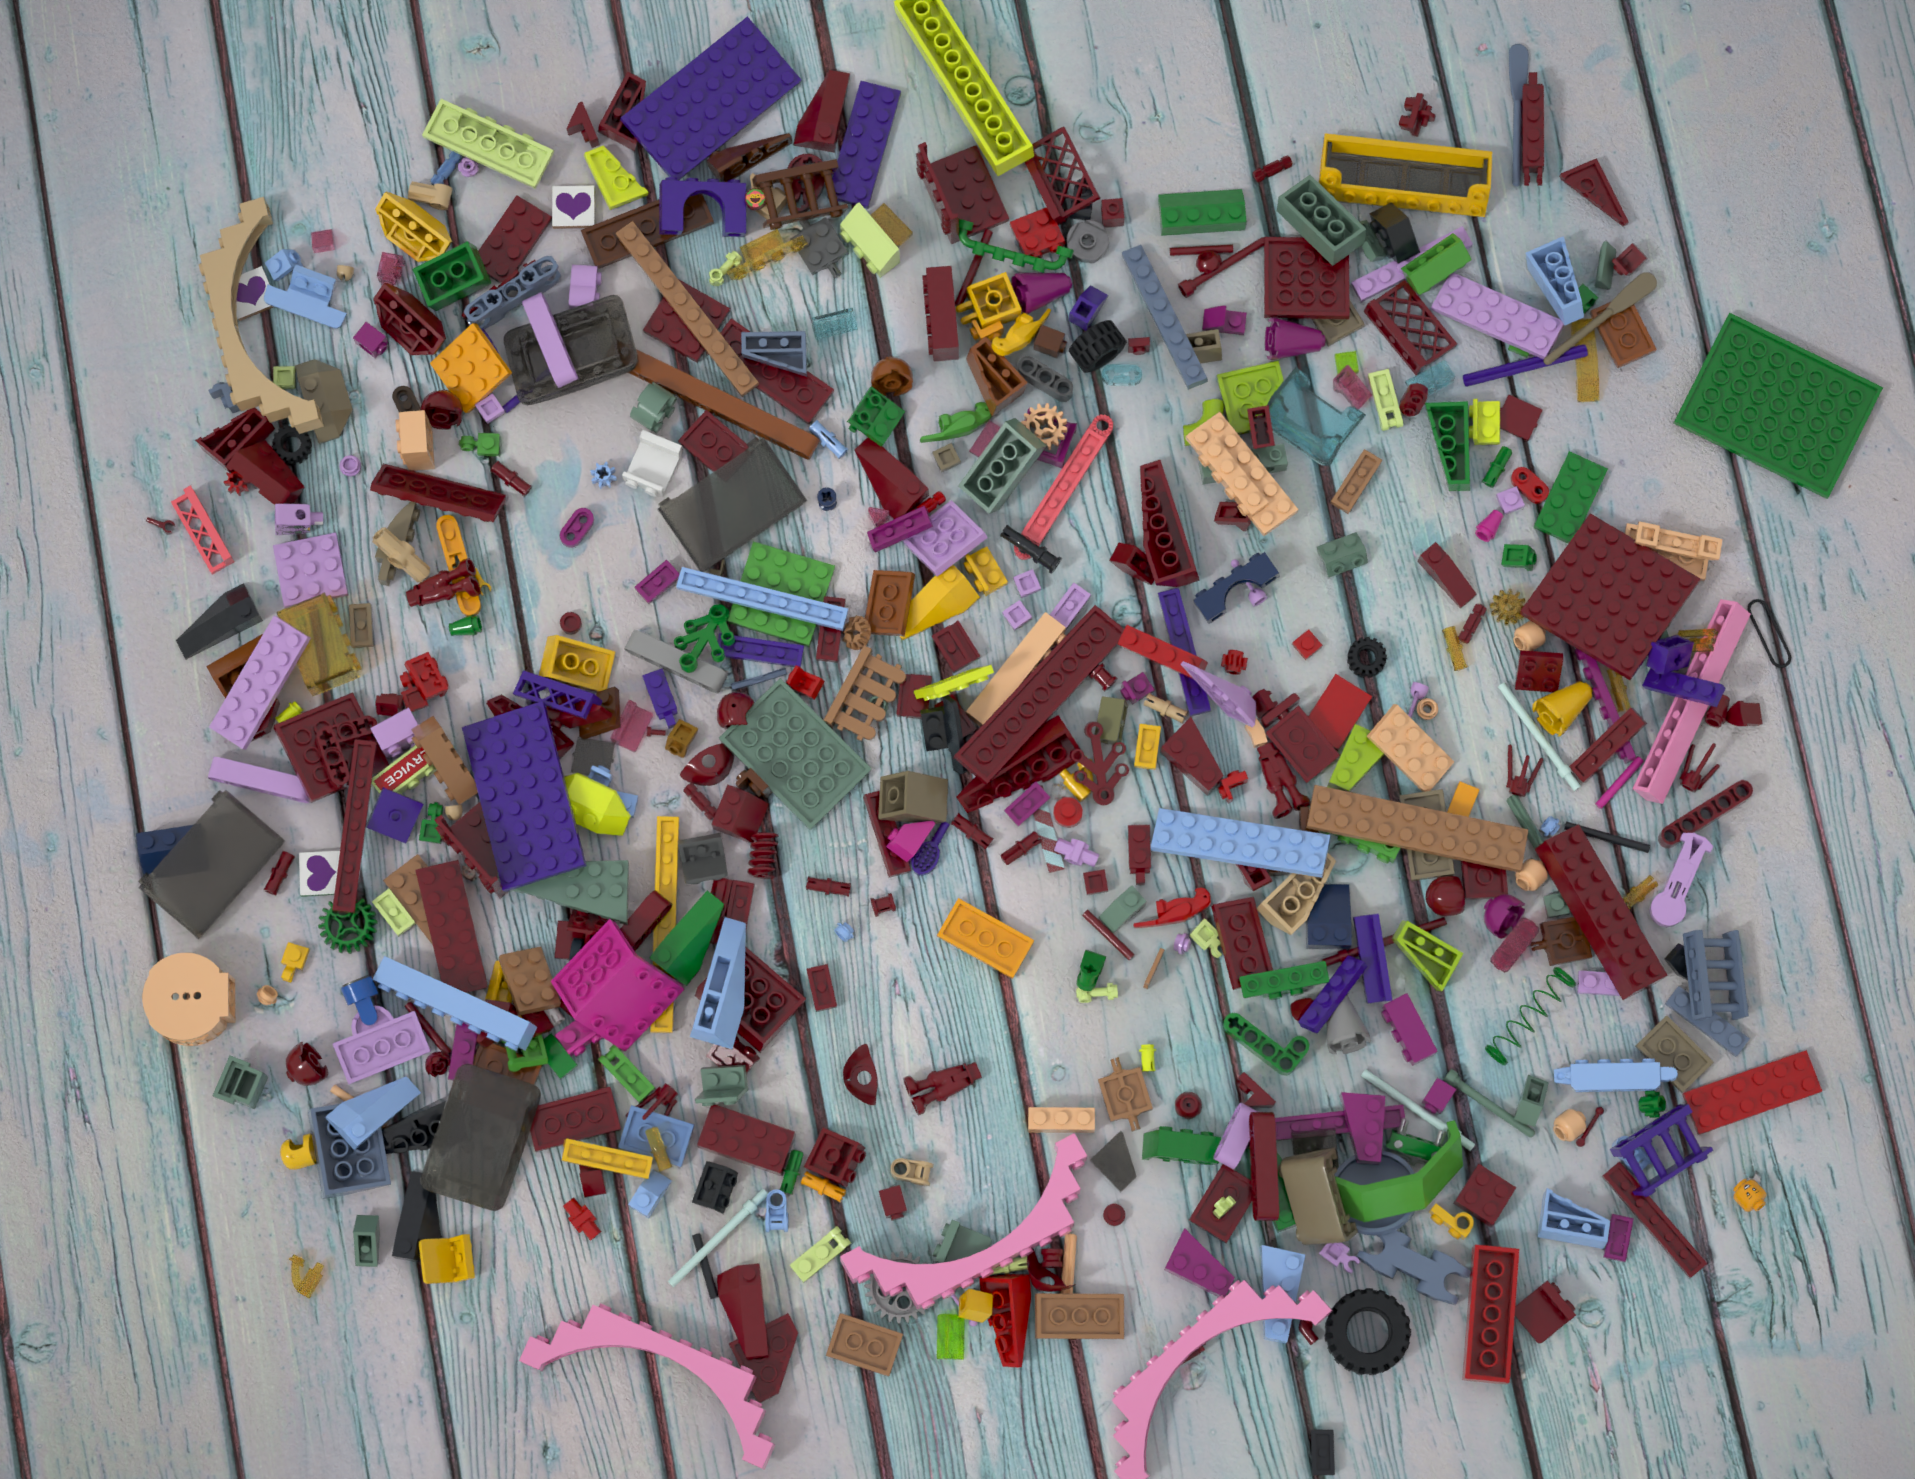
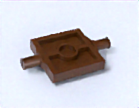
M1574 917L1540 923L1542 941L1531 942L1532 951L1545 950L1549 966L1592 958L1590 943Z

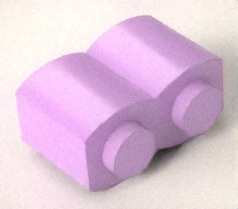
M572 264L569 309L595 311V306H599L600 293H597V285H601L602 273L598 272V266Z

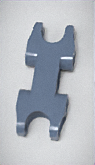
M552 256L542 257L523 268L519 275L496 290L485 292L468 304L464 310V314L468 318V324L478 323L485 319L484 323L479 327L486 329L502 320L508 311L521 304L523 300L540 292L544 293L557 284L561 274L558 271L559 266ZM544 262H551L553 264L541 269ZM556 274L555 279H553L552 281H547L551 276ZM510 291L518 292L515 297L507 296ZM473 307H478L477 310L469 314L470 310Z
M1397 1230L1388 1234L1377 1235L1383 1242V1251L1380 1254L1372 1255L1359 1250L1356 1257L1373 1271L1393 1279L1398 1270L1419 1281L1415 1289L1418 1293L1432 1300L1456 1305L1459 1298L1446 1290L1444 1287L1445 1277L1449 1274H1456L1463 1278H1468L1471 1274L1469 1269L1461 1265L1453 1257L1440 1251L1434 1250L1429 1259L1409 1249L1408 1246L1412 1238Z

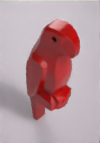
M1196 888V895L1193 898L1182 897L1169 902L1159 899V901H1156L1158 919L1134 923V928L1158 927L1186 922L1211 905L1210 893L1205 888Z

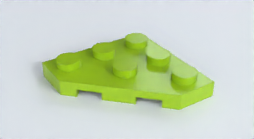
M1279 361L1216 375L1227 421L1238 435L1250 433L1247 409L1270 405L1283 384L1284 379Z

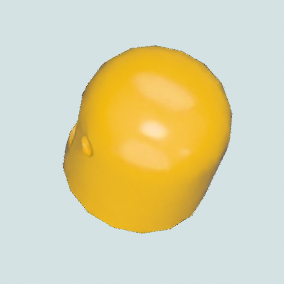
M311 1133L303 1135V1144L295 1145L291 1139H287L282 1143L280 1155L283 1164L288 1169L296 1170L317 1164Z

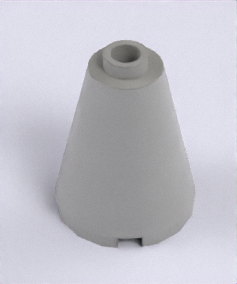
M1348 995L1345 996L1327 1020V1047L1329 1053L1337 1054L1336 1051L1342 1050L1343 1054L1355 1052L1366 1047V1041L1371 1042L1370 1035Z

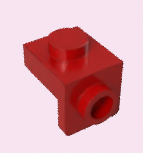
M796 665L789 674L786 684L794 692L815 700L825 681L818 676L805 672Z
M1233 771L1227 774V778L1220 781L1218 791L1222 800L1226 798L1227 803L1232 802L1233 797L1230 789L1247 783L1248 777L1245 771Z

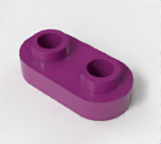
M577 509L561 529L560 540L564 546L569 548L576 547L594 524V516L589 509ZM585 517L587 518V522L581 523L580 519ZM573 534L575 535V538L573 540H568V535Z

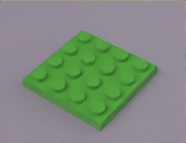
M753 541L740 582L823 602L824 596L827 595L835 565ZM734 603L727 620L730 624L810 647L817 624Z

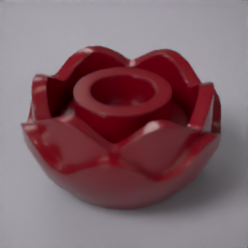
M1204 251L1198 256L1196 267L1200 272L1210 274L1213 270L1220 268L1222 259L1214 251Z
M445 1052L430 1054L425 1062L427 1074H431L433 1077L445 1074L448 1066H450V1056Z
M1183 1092L1175 1100L1176 1113L1185 1119L1195 1118L1202 1110L1200 1097L1193 1092Z

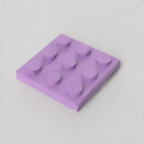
M951 500L930 516L933 527L902 541L936 576H939L988 537Z
M337 533L273 545L285 608L348 596Z

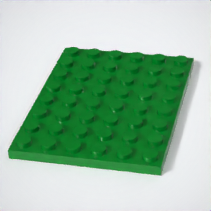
M1729 312L1673 424L1828 499L1883 387Z

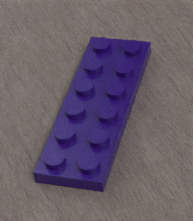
M860 81L837 160L838 168L833 174L834 187L839 202L854 206L860 203L864 208L868 209L901 96L900 90Z

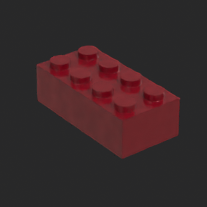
M952 266L926 268V275H922L923 294H928L924 295L925 315L929 314L926 316L927 335H931L928 336L929 355H933L934 362L959 360Z
M712 1105L697 1146L699 1149L782 1176L796 1133L795 1131L718 1105Z

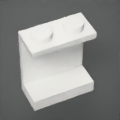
M642 430L638 449L627 473L623 472L622 477L625 484L631 488L637 489V487L645 489V492L651 496L656 497L659 495L663 497L683 453L682 445Z

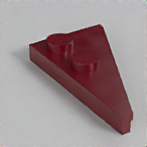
M1597 158L1559 175L1563 182L1622 227L1628 225L1629 221Z

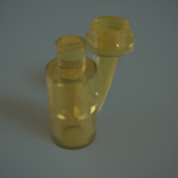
M293 1254L289 1258L292 1261L291 1277L293 1286L297 1290L296 1292L310 1299L323 1277L320 1273L324 1265L316 1262L314 1268H309L305 1277L301 1280L299 1266L304 1267L303 1263L305 1260Z

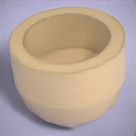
M337 265V277L341 281L344 276L346 281L350 280L353 276L354 268Z
M462 805L445 806L446 816L450 820L460 819L463 813Z

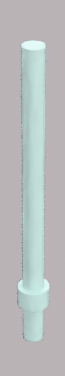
M1504 682L1499 685V690L1557 767L1560 777L1562 779L1565 778L1573 791L1578 790L1581 785L1572 775L1573 771L1569 765L1564 764L1507 684Z
M1367 1069L1364 1070L1361 1077L1437 1129L1442 1130V1132L1445 1131L1447 1135V1124ZM1461 1135V1145L1471 1151L1475 1143Z
M762 1189L751 1200L748 1199L742 1205L743 1208L668 1280V1283L674 1288L749 1214L752 1215L758 1209L757 1206L767 1197L768 1193Z

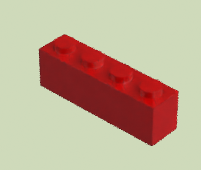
M1126 625L1118 642V645L1124 649L1193 679L1192 676L1181 665L1183 661L1204 671L1208 664L1207 661L1129 625Z

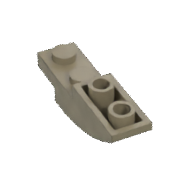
M409 502L387 527L399 540L407 543L409 541L412 542L414 539V521L417 522L420 516V509H418L416 502ZM377 548L375 558L378 563H382L378 581L381 585L389 586L390 580L393 581L395 578L396 568L388 561V556Z

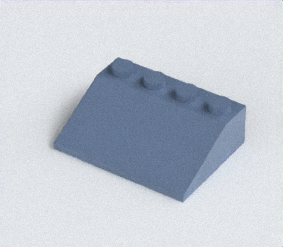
M340 1104L311 1108L309 1110L308 1117L323 1199L391 1185L381 1128L356 1150H353L325 1118Z

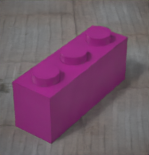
M1408 993L1383 1005L1382 1017L1386 1023L1390 1022L1393 1028L1391 1034L1395 1042H1400L1404 1050L1401 1052L1407 1063L1410 1062L1414 1066L1436 1055L1438 1051Z

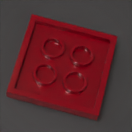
M679 280L716 329L719 330L728 316L730 308ZM663 297L644 327L643 332L698 363L705 349Z

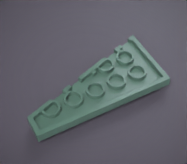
M628 860L586 861L587 866L512 890L628 925Z

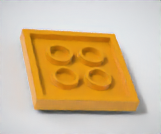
M472 323L430 362L448 390L460 399L465 413H470L475 408V404L485 399L512 374L477 323Z

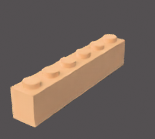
M1045 612L966 710L969 719L981 727L1049 655L1052 648L1063 640L1066 636L1064 634L1066 627Z

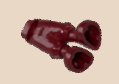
M470 558L463 559L454 570L450 572L448 570H441L438 574L414 585L413 589L406 591L409 606L419 605L421 607L443 600H450L457 592H467L472 597L479 596L481 594L480 585L472 577L476 574L474 563ZM465 577L454 584H450V582L457 578Z
M1273 742L1258 747L1257 751L1260 755L1258 760L1267 783L1266 788L1276 798V807L1272 811L1274 818L1280 819L1292 812L1291 804L1283 792V786L1289 792L1295 811H1299L1300 807H1309L1311 804L1310 798L1302 795L1296 788V776L1291 772L1283 756L1280 754V750L1275 749Z
M976 1062L968 1065L963 1063L962 1065L949 1067L937 1072L932 1071L927 1076V1079L917 1081L911 1076H906L903 1078L909 1097L930 1087H935L932 1092L911 1098L912 1105L919 1116L925 1113L926 1106L935 1100L939 1102L946 1101L948 1097L973 1085V1081L982 1078Z

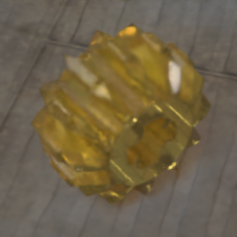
M1508 589L1507 594L1500 590L1499 596H1493L1494 602L1490 603V608L1494 609L1491 612V616L1498 615L1496 622L1499 623L1501 619H1504V625L1507 626L1509 620L1515 625L1517 618L1523 619L1524 616L1520 615V611L1524 606L1522 604L1526 600L1525 598L1518 599L1520 592L1512 595V589ZM1507 604L1512 606L1509 611L1505 609Z

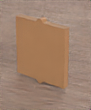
M1160 948L1143 986L1145 989H1148L1165 951L1163 948Z

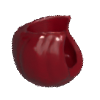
M732 692L725 695L720 700L717 708L719 726L728 729L731 725H747L746 713L753 707L754 700L742 692Z
M1441 876L1434 879L1428 886L1425 896L1426 903L1435 914L1453 916L1463 913L1465 896L1459 877Z

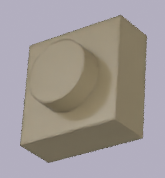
M952 443L932 452L941 472L961 464Z

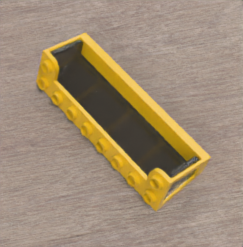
M1325 133L1319 184L1337 201L1377 206H1385L1392 202L1397 208L1485 217L1491 189L1492 151Z

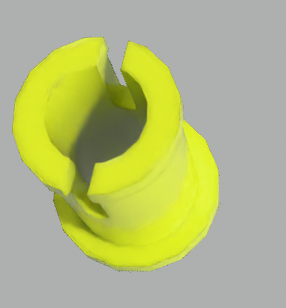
M296 701L288 703L289 706L275 717L279 723L301 714L303 709Z
M1153 1044L1141 1045V1049H1139V1052H1141L1142 1072L1156 1071L1154 1051L1156 1049H1154Z

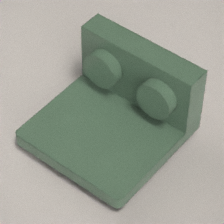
M745 1065L702 1067L703 1091L695 1098V1103H702V1106L715 1105V1102H723L724 1105L737 1103L748 1091Z

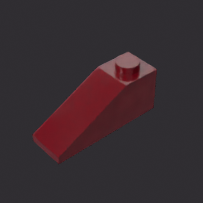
M1437 542L1419 556L1417 562L1460 609L1477 595L1450 556Z
M561 695L556 698L559 705L568 701L566 696ZM585 701L575 703V709L581 712ZM592 704L586 719L546 707L550 725L557 729H561V727L571 729L609 719L613 715L602 706Z

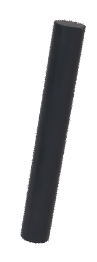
M700 1233L692 1235L696 1252L704 1246ZM706 1256L700 1261V1266L711 1300L719 1296Z

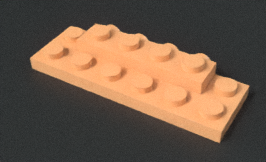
M1221 412L1186 435L1185 439L1199 455L1198 459L1204 467H1209L1212 471L1213 479L1218 484L1221 482L1229 499H1234L1237 502V507L1243 516L1247 515L1263 536L1298 512L1299 509Z

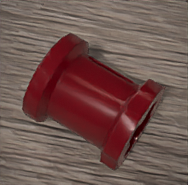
M1102 663L1089 677L1095 679L1105 692L1118 678L1116 676L1113 677L1104 668L1105 665Z
M888 893L887 896L878 899L870 898L875 917H878L880 913L891 910L893 912L896 911L892 893Z

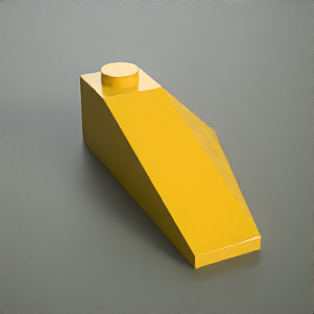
M954 565L950 566L939 576L935 575L911 600L905 636L899 637L905 640L925 631L931 626L945 622L955 615L964 613L980 596L966 577Z

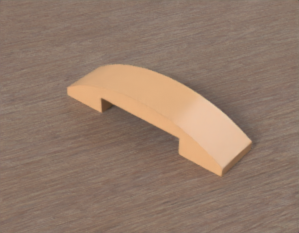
M1639 521L1635 543L1668 554L1704 560H1719L1723 539L1706 535L1699 537L1661 529L1659 525Z

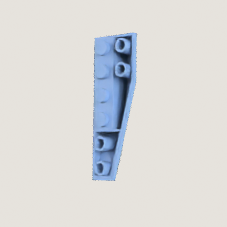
M727 917L724 918L690 1034L692 1038L729 1049L733 1048L744 1010L746 923Z

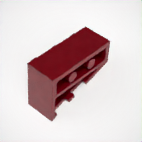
M627 71L597 131L633 151L636 149L637 139L620 119L644 99L646 87L644 79Z
M1192 717L1161 747L1160 753L1207 796L1220 784L1224 777Z

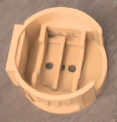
M177 953L160 960L150 969L143 988V1008L151 1027L167 1040L183 1046H198L217 1038L227 1028V1023H236L235 979L229 973H224L208 958L194 953ZM196 993H201L200 999L194 998ZM173 994H179V999L173 1000Z

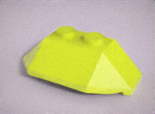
M578 772L564 776L576 824L598 834L623 836L631 815L626 810L617 791Z

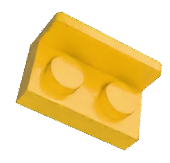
M987 546L971 555H965L963 565L967 573H972L975 577L974 584L979 592L983 591L985 596L1008 584L1007 579Z

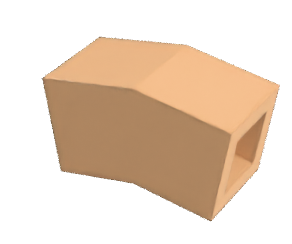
M1257 718L1253 727L1245 725V730L1251 737L1254 748L1267 744L1264 728Z

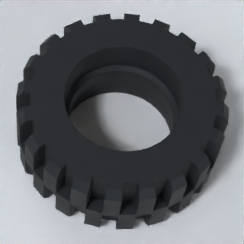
M1373 1288L1354 1290L1343 1296L1333 1306V1311L1328 1315L1325 1322L1324 1335L1325 1342L1327 1341L1328 1345L1327 1349L1334 1356V1360L1349 1372L1353 1371L1358 1375L1367 1374L1369 1376L1383 1373L1396 1365L1403 1358L1409 1347L1411 1336L1409 1316L1406 1315L1403 1305H1400L1392 1295L1385 1294V1291L1373 1290ZM1362 1311H1372L1379 1314L1388 1326L1389 1334L1386 1344L1380 1350L1373 1353H1364L1355 1349L1347 1337V1326L1350 1319Z

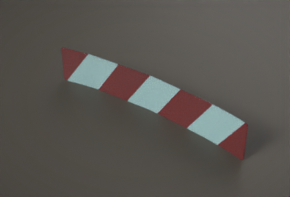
M1045 802L1033 815L1039 837L1042 840L1041 845L1049 873L1064 870L1065 868L1061 853L1054 851L1057 839L1048 804Z

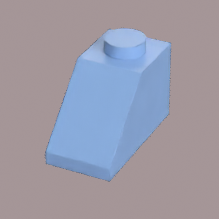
M653 1169L649 1174V1179H645L628 1204L629 1207L649 1219L672 1180Z

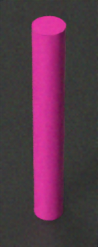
M1637 756L1595 805L1602 809L1644 761Z

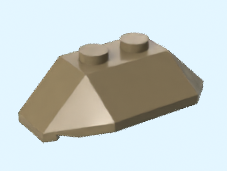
M316 359L295 365L303 398L307 401L314 399L320 409L324 427L314 429L318 443L321 444L340 438L342 430L353 410L341 370Z

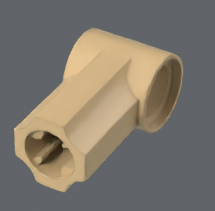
M412 181L408 190V199L429 204L438 210H448L452 188L444 184H434L433 186Z

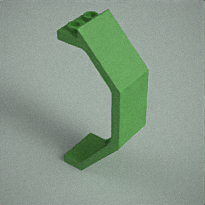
M1455 1120L1446 1122L1448 1141L1415 1174L1366 1185H1358L1335 1176L1345 1215L1349 1214L1354 1219L1369 1222L1425 1209L1463 1167L1461 1135Z

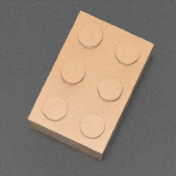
M425 410L399 412V419L396 420V431L399 432L400 440H397V451L400 453V458L403 459V465H407L411 471L435 469L433 431Z

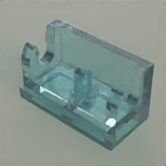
M1443 360L1415 377L1406 380L1405 384L1407 387L1414 383L1422 384L1428 388L1429 396L1453 383L1455 374L1447 362Z

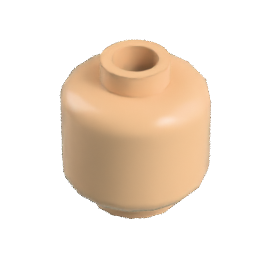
M1528 621L1515 630L1514 644L1519 650L1534 651L1545 643L1546 630L1534 622Z
M1535 859L1526 860L1522 865L1521 872L1515 873L1516 883L1525 891L1537 890L1548 877L1547 870L1542 861Z
M1567 1109L1555 1118L1554 1133L1562 1141H1574L1586 1131V1118L1580 1111Z

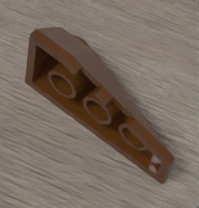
M790 133L726 148L722 151H715L707 159L708 167L716 179H719L720 182H728V180L737 178L792 144V136Z

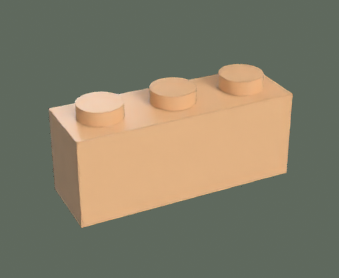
M1028 1108V1133H1094L1095 1108Z

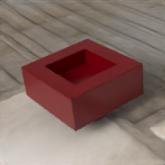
M1150 337L1128 338V353L1143 355L1149 352Z
M1105 869L1083 873L1087 895L1108 892Z

